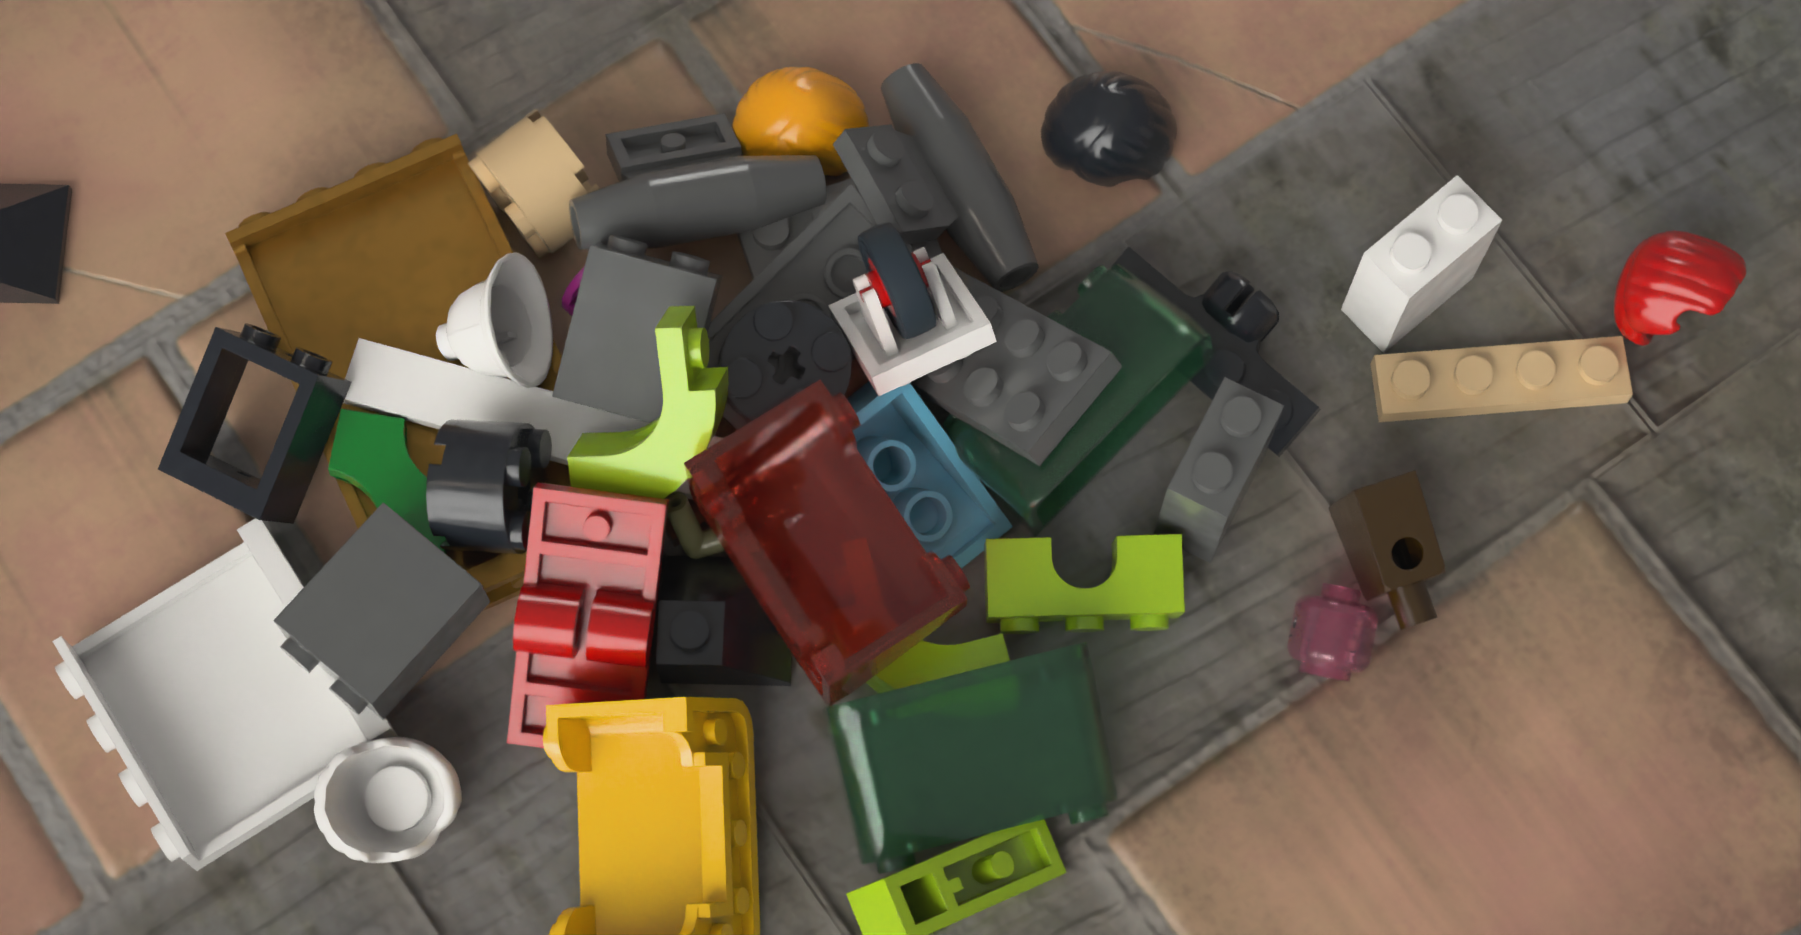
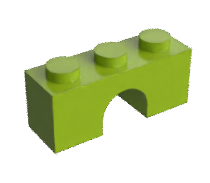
M1182 534L1116 536L1111 543L1112 569L1109 578L1099 586L1086 589L1073 587L1059 577L1052 562L1051 537L986 539L984 544L986 623H1000V633L1003 634L1039 632V622L1065 621V632L1104 631V620H1130V630L1133 631L1169 629V619L1179 618L1185 613Z

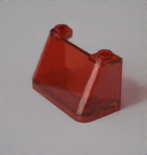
M819 380L684 462L691 496L705 521L817 693L830 707L857 690L967 606L968 599L964 592L970 589V585L962 569L951 555L940 559L933 551L926 553L857 450V442L853 431L860 427L861 424L851 404L841 392L832 397L822 381Z

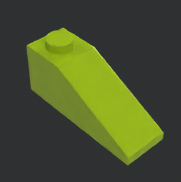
M1040 811L850 891L846 895L863 935H929L1067 872L1043 814Z

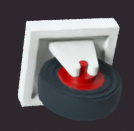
M888 222L874 226L858 235L860 253L868 273L852 279L856 293L828 306L834 322L841 329L850 346V350L878 396L905 386L917 378L956 360L966 358L970 354L997 342L990 321L944 253L929 259L924 247L910 253L899 232Z

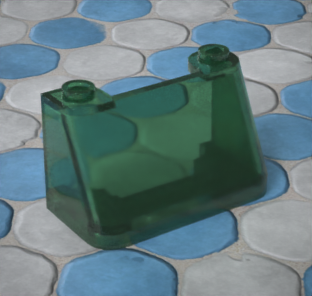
M1087 642L871 695L822 709L860 863L868 864L875 862L878 874L917 864L914 852L1068 813L1070 824H1077L1109 815L1106 803L1118 799L1095 672Z

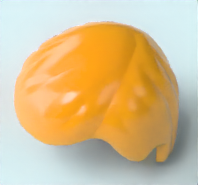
M784 67L770 71L758 78L740 99L732 123V129L741 145L743 156L816 155L820 160L824 175L835 177L847 172V169L833 143L845 129L869 127L864 104L856 91L838 77L812 67Z

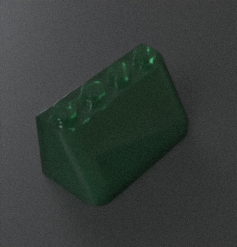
M1116 264L1110 269H1107L1104 265L1096 267L1079 285L1077 293L1080 297L1063 314L1059 310H1055L1047 316L1111 351L1123 367L1040 466L951 413L943 423V428L947 431L948 437L955 445L960 460L981 481L986 490L1035 537L1214 358L1211 335L1192 317L1121 264Z

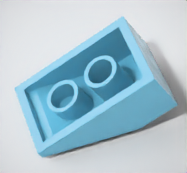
M868 381L839 404L826 418L814 424L783 449L818 498L855 540L868 537L874 562L914 606L921 603L983 552L986 539H998L1013 527L910 383L878 396L870 381Z

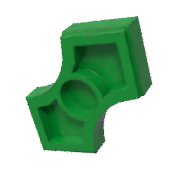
M341 409L328 467L330 476L358 487L370 498L376 509L384 502L446 554L447 550L439 546L446 538L444 536H433L429 526L426 503L427 477L415 466L408 454L405 419Z

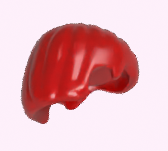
M1672 230L1660 232L1643 240L1627 258L1616 286L1614 319L1620 333L1629 341L1645 346L1652 341L1654 335L1677 333L1681 327L1677 319L1686 311H1696L1706 315L1720 313L1734 296L1738 286L1746 276V263L1743 257L1735 250L1718 241L1685 231Z

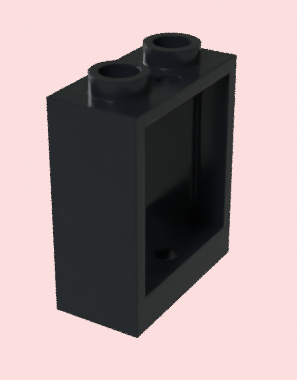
M248 323L244 324L242 332L215 327L158 470L258 520L294 524L352 382L329 372L333 361L324 356L299 347L295 348L293 354L278 348L281 337L268 330ZM248 361L254 362L299 384L261 479L210 455Z

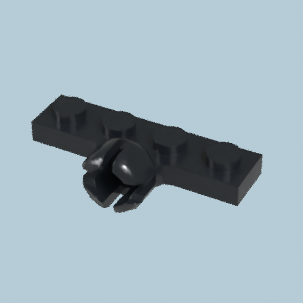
M1128 247L1088 295L1211 400L1214 399L1224 377L1284 405L1268 447L1274 454L1280 457L1321 409L1267 364L1258 353L1261 342L1279 322V312L1272 300L1261 290L1251 296L1254 288L1249 284L1250 281L1233 271L1221 273L1204 294L1191 297L1184 294Z

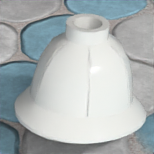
M517 252L504 255L495 263L486 280L461 293L451 305L447 323L439 325L436 331L438 348L447 360L455 361L459 359L463 365L478 373L508 377L518 385L526 388L538 386L546 379L553 355V327L550 306L539 273L524 255Z

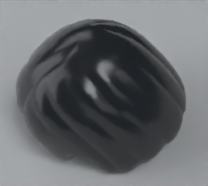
M1117 71L1094 72L1089 75L1080 76L1066 84L1047 107L1041 126L1043 149L1056 166L1064 170L1073 171L1087 182L1105 187H1113L1133 179L1148 180L1152 176L1157 175L1162 170L1164 163L1171 157L1177 134L1176 120L1172 114L1171 107L1161 93L1148 82Z

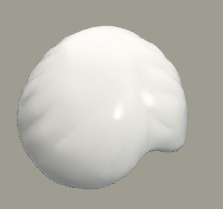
M388 737L362 742L336 754L319 775L314 792L315 819L328 843L335 850L344 853L350 859L366 863H389L416 858L428 851L435 844L440 833L454 821L462 802L459 777L452 764L438 750L419 740L406 737Z

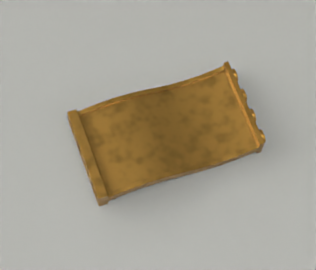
M457 133L444 139L431 138L415 146L410 154L389 163L377 162L369 164L360 169L354 175V178L331 188L318 187L302 194L296 203L272 213L260 212L245 218L238 228L225 233L268 331L281 337L278 348L293 354L295 348L299 347L324 356L333 361L329 372L344 379L359 338L467 367L459 359L449 361L442 355L436 341L437 328L439 325L447 323L449 309L457 297L477 283L486 280L495 263L504 255L513 253L477 176L468 165L469 160ZM554 339L550 369L546 379L536 386L550 391L554 390L562 359ZM291 380L293 387L297 392L299 384ZM345 403L341 407V409L385 415ZM340 412L323 451L328 463L330 462ZM406 421L408 454L415 466L427 477L429 464H442L446 445H434L439 429ZM550 460L548 466L544 468L545 483L571 487L568 465ZM336 479L355 524L359 529L376 511V507L370 498L358 487ZM447 550V556L482 584L490 600V603L483 611L519 595L524 583L527 552L523 554Z

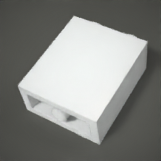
M1458 175L1455 176L1364 252L1341 310L1385 353L1473 279L1502 219Z

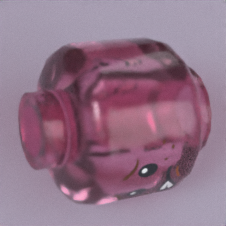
M1323 583L1321 595L1307 594L1297 600L1287 651L1292 658L1300 661L1299 672L1350 682L1351 673H1359L1368 668L1378 626V615L1371 607L1359 603L1360 590Z

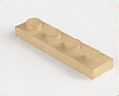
M1623 336L1374 355L1371 361L1379 422L1627 403L1633 395Z

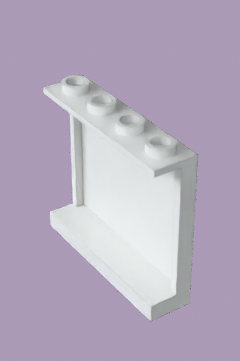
M256 518L237 529L244 541L242 544L74 646H71L62 636L52 641L64 660L55 666L61 681L75 700L85 695L95 712V715L86 720L90 730L106 753L116 748L127 766V769L118 774L122 784L138 807L148 802L160 823L153 826L151 832L160 848L171 862L181 857L183 861L196 871L313 799L319 775L336 754L362 742L398 737L387 718L382 720L368 707L358 715L329 690V687L336 680L319 665L311 673H308L280 648L287 638L273 620L304 588V585L264 522Z

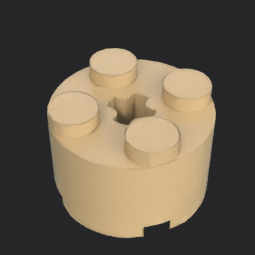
M534 109L478 151L476 157L468 162L470 168L482 182L483 188L504 214L507 213L518 228L517 230L539 259L549 252L553 254L574 238L569 201L600 189L597 183L593 186L588 183L587 180L589 178L583 170L585 168L551 123L544 116H541L537 109Z

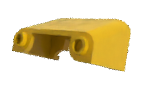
M674 697L546 705L547 724L543 732L545 752L560 771L577 772L580 906L569 907L563 910L552 925L549 935H760L754 732L752 718L744 702L737 698Z

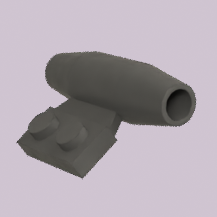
M919 63L909 64L897 69L881 85V92L893 126L890 124L845 129L833 143L878 225L887 222L891 223L899 232L905 244L934 241L947 230L950 237L994 289L1004 292L1020 286L1037 272L1039 265L1013 195L967 116L927 69Z
M725 113L606 134L607 156L619 182L571 199L569 201V211L574 238L579 250H589L590 245L598 242L607 245L610 235L637 240L648 244L647 249H657L762 228L824 205L827 192L823 168L816 155L742 156L741 145Z

